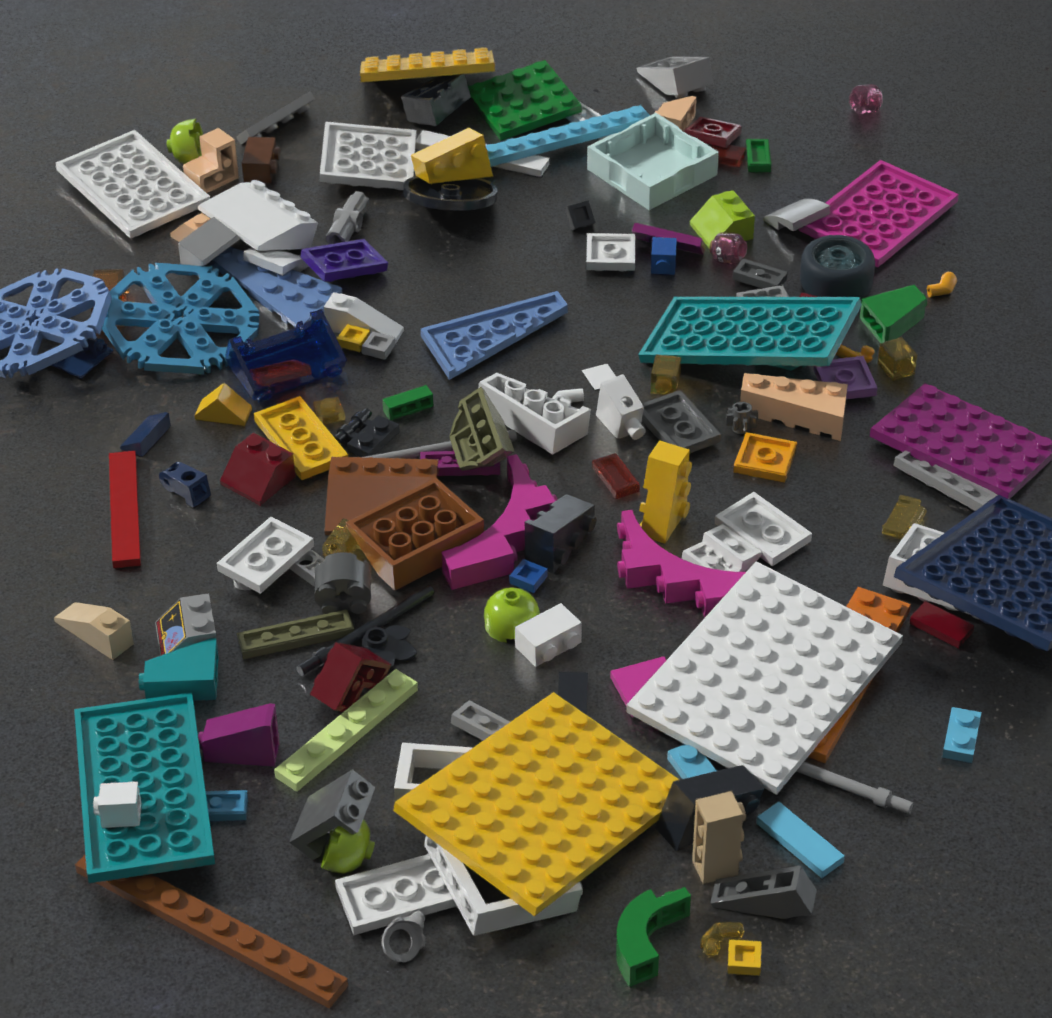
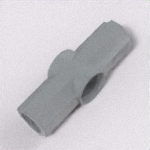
M355 191L353 195L349 196L343 208L336 209L333 225L326 235V242L328 244L348 242L353 232L358 233L360 231L363 215L370 205L369 198L363 192Z

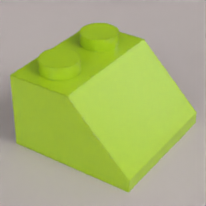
M734 190L711 196L690 220V226L703 239L710 250L716 249L717 242L718 247L722 248L754 238L755 215Z

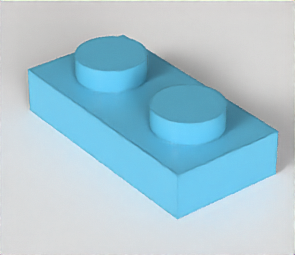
M952 707L943 758L972 763L981 712Z
M684 744L668 751L667 759L682 779L716 771L707 757L690 745Z

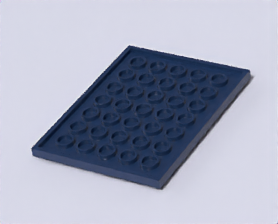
M997 495L896 567L894 578L903 581L905 585L926 592L933 599L942 600L953 605L956 610L967 612L979 618L983 623L992 624L1004 630L1010 636L1019 637L1031 643L1037 649L1048 651L1052 648V518L1001 495Z

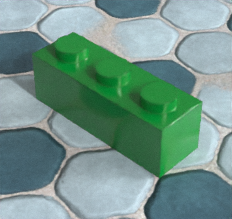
M427 385L382 399L383 412L389 420L434 406L433 393Z

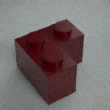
M336 642L334 647L328 652L327 661L321 673L314 680V687L310 695L333 710L344 712L358 700L364 687L372 689L386 677L392 664L367 648Z

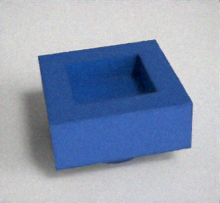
M523 559L509 576L510 584L535 593L547 578V568Z

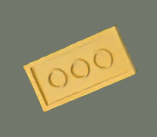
M301 396L254 413V421L267 438L276 445L293 453L295 473L301 480L329 470L331 457H348V453Z

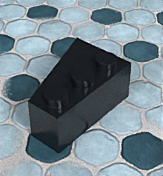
M744 765L673 781L655 828L677 852L693 844L697 799L732 791L737 803L741 802L747 816L758 808L765 788Z

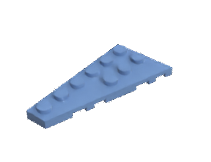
M233 247L227 248L209 262L211 266L219 269V272L223 275L228 273L229 277L232 278L233 276L241 288L244 287L248 290L252 298L270 312L278 313L281 316V320L286 324L291 323L295 327V331L300 335L324 313V306L333 292L342 294L341 287L293 269L284 275H280L244 260V251Z
M555 291L421 328V337L450 380L568 313V304L559 292Z

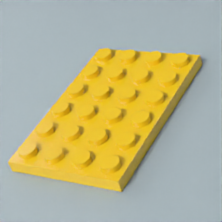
M488 48L474 49L475 52L466 53L464 49L453 50V54L444 55V51L431 52V56L413 53L409 54V58H400V55H390L385 60H379V57L365 58L366 61L361 62L360 80L361 82L493 72L495 71L493 53L488 51Z

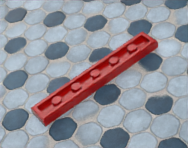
M136 452L109 453L113 568L141 566Z

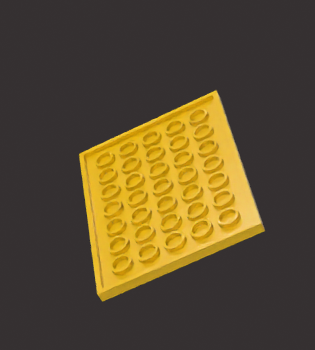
M553 692L399 798L394 803L393 811L535 917L656 823L673 781L680 779Z

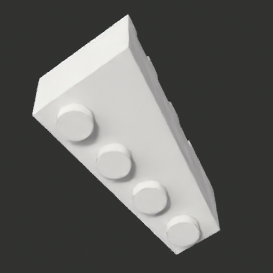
M495 373L479 382V388L482 387L504 420L505 425L551 454L588 435L591 409L587 407L575 408L571 406V401L561 398L557 401L547 397L548 392L526 389L525 383L499 373Z

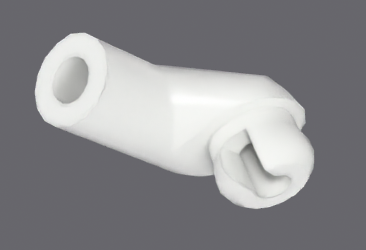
M583 389L561 390L552 399L559 401L561 398H564L571 402L584 401Z

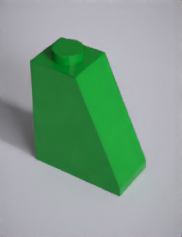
M915 285L863 298L860 319L882 346L885 347L924 318L927 298Z

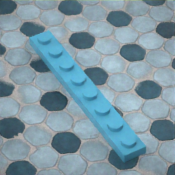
M641 105L633 106L629 109L614 111L579 122H572L568 125L550 128L538 133H530L526 136L508 139L500 143L488 144L486 149L490 166L500 165L619 133L650 115Z

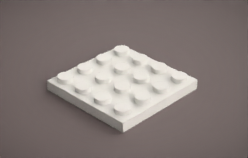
M325 122L319 182L403 190L404 182L413 177L414 174L411 155L415 153L416 130Z

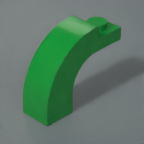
M686 887L666 892L658 898L651 889L647 890L633 899L622 912L617 926L616 959L619 970L629 987L658 976L659 955L648 938L657 929L690 916L691 895Z

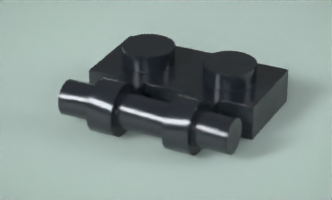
M365 408L361 412H356L347 425H342L337 430L334 438L340 445L344 441L347 442L348 452L359 457L376 455L400 432L398 423L379 415L373 420H369L372 412ZM357 429H361L359 433L355 432Z

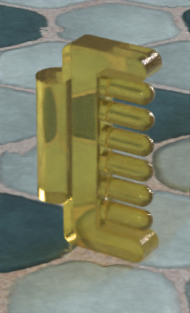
M900 495L894 510H892V514L889 515L887 522L882 525V533L902 539L914 523L920 525L927 513L926 508L921 506V500Z

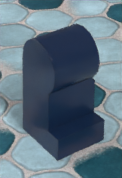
M175 462L159 474L163 487L169 492H174L184 497L186 504L193 508L211 496L207 474L182 462Z

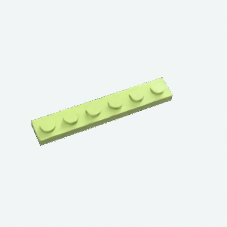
M395 669L275 768V778L296 792L299 791L418 691L417 682Z

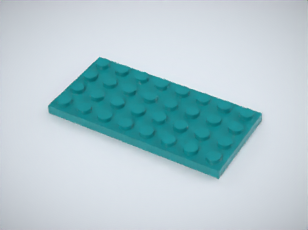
M674 297L638 356L641 363L830 366L862 306L860 297Z
M192 692L74 709L88 883L215 864ZM138 782L141 798L140 825L102 828L100 815L95 816L94 797H99L100 784Z

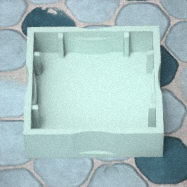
M654 113L632 124L627 129L588 146L587 170L646 209L651 210L716 176L719 152L699 139L686 134L678 126L661 115Z

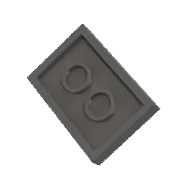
M681 390L642 403L644 408L642 422L660 441L689 449L690 453L721 441L719 431Z

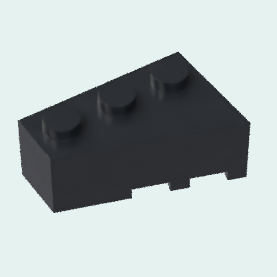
M465 74L438 76L401 96L409 122H415L418 125L428 124L437 126L471 97Z
M568 494L552 503L549 507L551 510L548 512L540 511L537 513L536 520L528 519L525 521V560L547 568L548 572L553 574L561 565L567 562L571 552L579 548L583 538L588 532L594 530L597 522L595 505Z

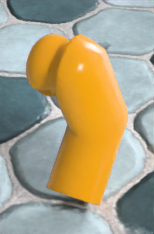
M953 272L944 273L941 276L940 283L927 286L928 296L935 297L950 294L957 283L956 275Z

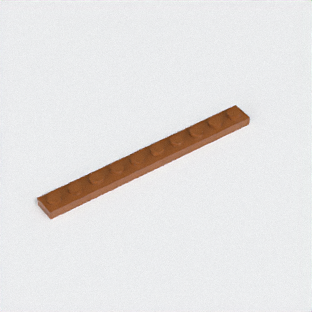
M84 855L75 864L76 873L87 878L86 856ZM152 874L96 882L100 886L327 1008H330L348 987V978Z

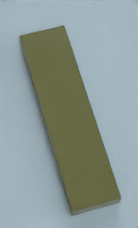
M346 609L238 632L236 634L242 658L248 659L340 639L353 632L354 627Z

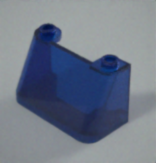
M322 309L310 312L311 320L305 324L299 321L294 329L255 342L248 338L244 343L241 336L229 339L225 354L226 362L253 400L264 402L275 394L328 376L333 378L343 372L342 369L347 359Z

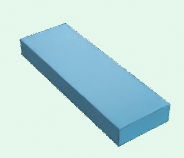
M777 802L757 816V825L819 877H825L844 863L845 855L782 803Z

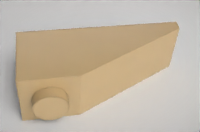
M74 602L54 617L56 623L112 660L134 645L130 620L110 607Z

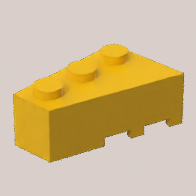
M467 128L411 155L416 176L430 184L493 177L484 136L471 128Z
M660 440L648 456L643 488L648 489L646 503H640L639 511L644 513L643 520L640 523L644 532L652 540L665 544L680 520L686 518L690 509L687 496L691 489L688 476L692 469V462L689 461V449Z

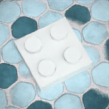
M587 233L586 270L635 271V234Z

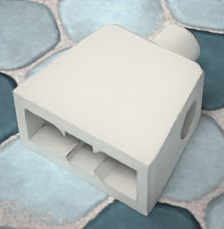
M622 374L601 382L596 411L598 419L616 438L620 439L628 435L634 440L641 438L646 432L641 424L644 408L626 377Z

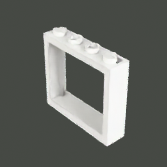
M428 836L425 838L424 846L473 936L577 911L580 896L583 893L580 882L535 917L512 899L485 904L464 864Z

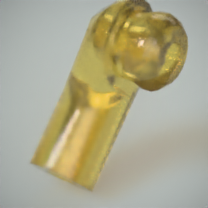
M741 922L714 923L701 937L700 946L705 954L708 956L717 955L719 953L718 950H721L720 943L724 939H741L744 935L743 924Z

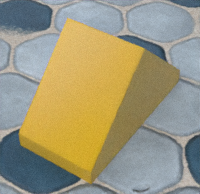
M223 383L201 400L195 413V420L245 426L252 406L227 384Z

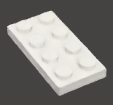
M429 854L335 880L336 890L353 935L388 926L394 919L401 916L408 917L415 911H421L424 915L457 906Z

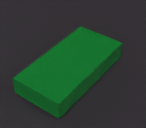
M746 139L748 172H771L769 139Z

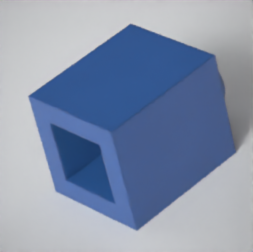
M652 238L651 274L675 275L677 238Z

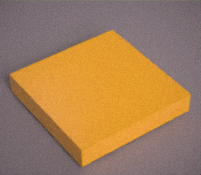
M746 432L734 463L733 473L785 483L797 450V442Z

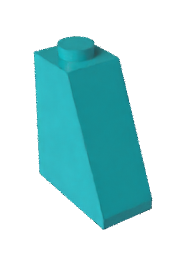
M209 638L145 661L144 673H139V690L145 691L146 699L192 692L193 701L216 700L219 666L217 638Z

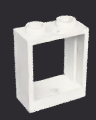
M402 743L394 785L395 801L420 785L412 784L415 767L443 769L473 747Z

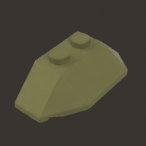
M482 387L460 400L458 405L459 412L454 419L449 437L459 468L462 471L494 466L515 452L504 420Z

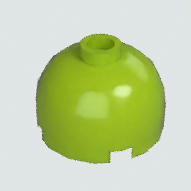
M196 118L182 121L174 126L170 139L167 140L168 152L173 153L175 159L181 164L188 163L202 156L200 136L203 135L200 123H196Z
M504 588L495 592L487 601L484 610L486 632L500 642L506 643V639H515V627L540 614L537 601L529 592L519 588Z
M364 819L359 831L354 835L341 826H337L330 831L328 845L325 847L321 868L335 873H349L359 868L364 858L370 860L375 842L370 841V829Z

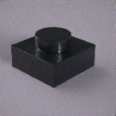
M589 200L564 208L571 230L596 223Z

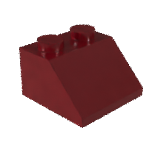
M253 432L235 446L220 479V484L261 506L295 478L293 453Z

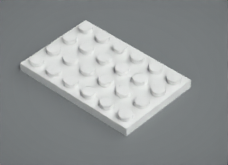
M135 130L56 162L57 171L129 238L139 236L198 210V206L201 203L210 199V196Z

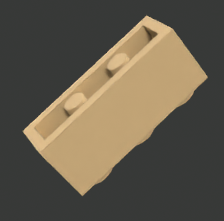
M732 791L696 800L692 862L703 884L714 882L716 879L738 876L739 862L743 860L740 847L741 842L744 841L742 821L746 820V813L741 802L737 803Z

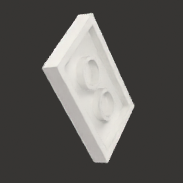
M752 492L715 516V524L717 526L724 524L762 552L760 558L771 566H774L811 542L812 539L810 531L755 492Z
M270 517L218 561L217 569L220 573L261 594L314 547V539Z

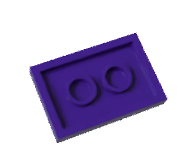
M365 239L301 249L300 257L324 282L354 278L366 274L373 275L378 272L387 271L388 262Z

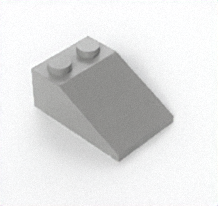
M669 57L637 67V72L663 93L675 95V98L685 97L692 90L693 92L706 90L707 85L714 83L709 57Z

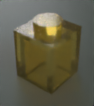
M902 337L880 343L878 364L893 381L915 374L917 353Z
M656 354L651 372V393L667 395L677 391L681 373V357Z

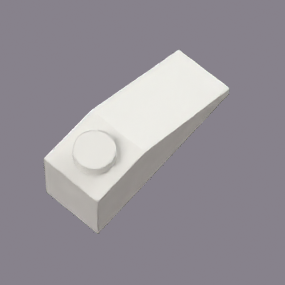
M333 292L324 306L326 331L341 333L346 325L350 324L369 329L370 334L373 331L395 337V344L404 331L403 326L357 297Z

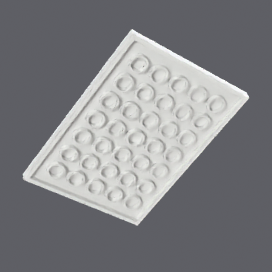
M756 561L629 701L626 712L681 743L696 748L701 754L727 768L744 765L765 789L777 795L901 645L903 635Z

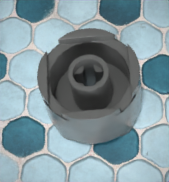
M343 552L330 554L325 557V561L320 565L319 562L316 564L315 601L322 608L323 614L346 609L354 614H362L367 610V605L371 600V567L365 559L362 562L357 559V555Z

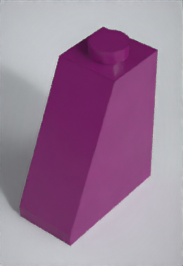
M269 703L208 719L204 732H199L198 735L199 747L203 751L204 762L275 767L280 745L275 704Z

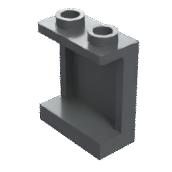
M352 769L313 793L305 803L289 843L314 860L321 855L329 832L332 829L341 826L352 835L356 834L360 829L375 787Z

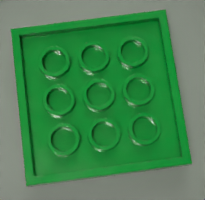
M546 60L535 62L532 65L515 69L512 72L495 76L492 79L478 82L468 87L471 96L469 100L500 141L582 112L581 103Z

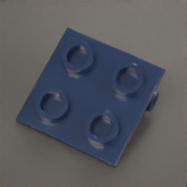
M101 338L86 339L88 347H84L82 351L51 366L83 378L110 355L113 349L107 347V344Z

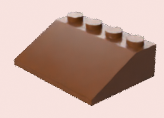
M331 457L328 475L325 535L352 536L346 527L347 521L434 478L439 480L438 459Z
M434 478L347 521L346 527L377 574L395 591L442 567V552L463 545L484 532V519L442 482Z

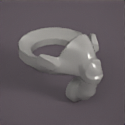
M415 911L408 917H398L385 929L382 935V947L388 958L395 962L404 963L412 960L420 948L425 946L426 937L423 934L425 917L423 912ZM398 929L407 931L411 938L409 950L402 955L394 953L389 945L391 934Z

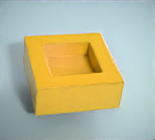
M347 324L336 338L337 346L360 352L362 345L370 335V330Z
M729 940L728 974L760 976L761 942Z

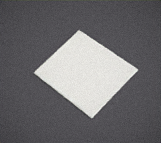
M608 364L582 370L594 390L600 389L601 382L616 377Z

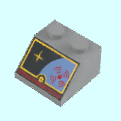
M209 593L180 598L155 622L160 656L209 638H216Z

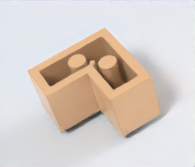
M219 128L200 136L202 156L183 164L184 174L206 193L239 178L235 139Z

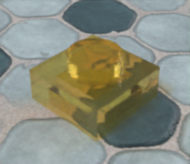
M339 397L313 401L315 414L323 424L345 420V412Z

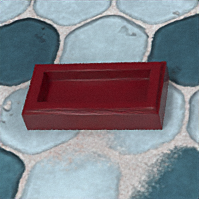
M926 601L910 617L909 624L958 649L974 631V625Z

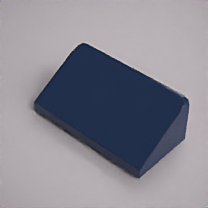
M164 412L148 416L124 441L120 449L123 451H135L136 455L143 457L171 427L169 413Z

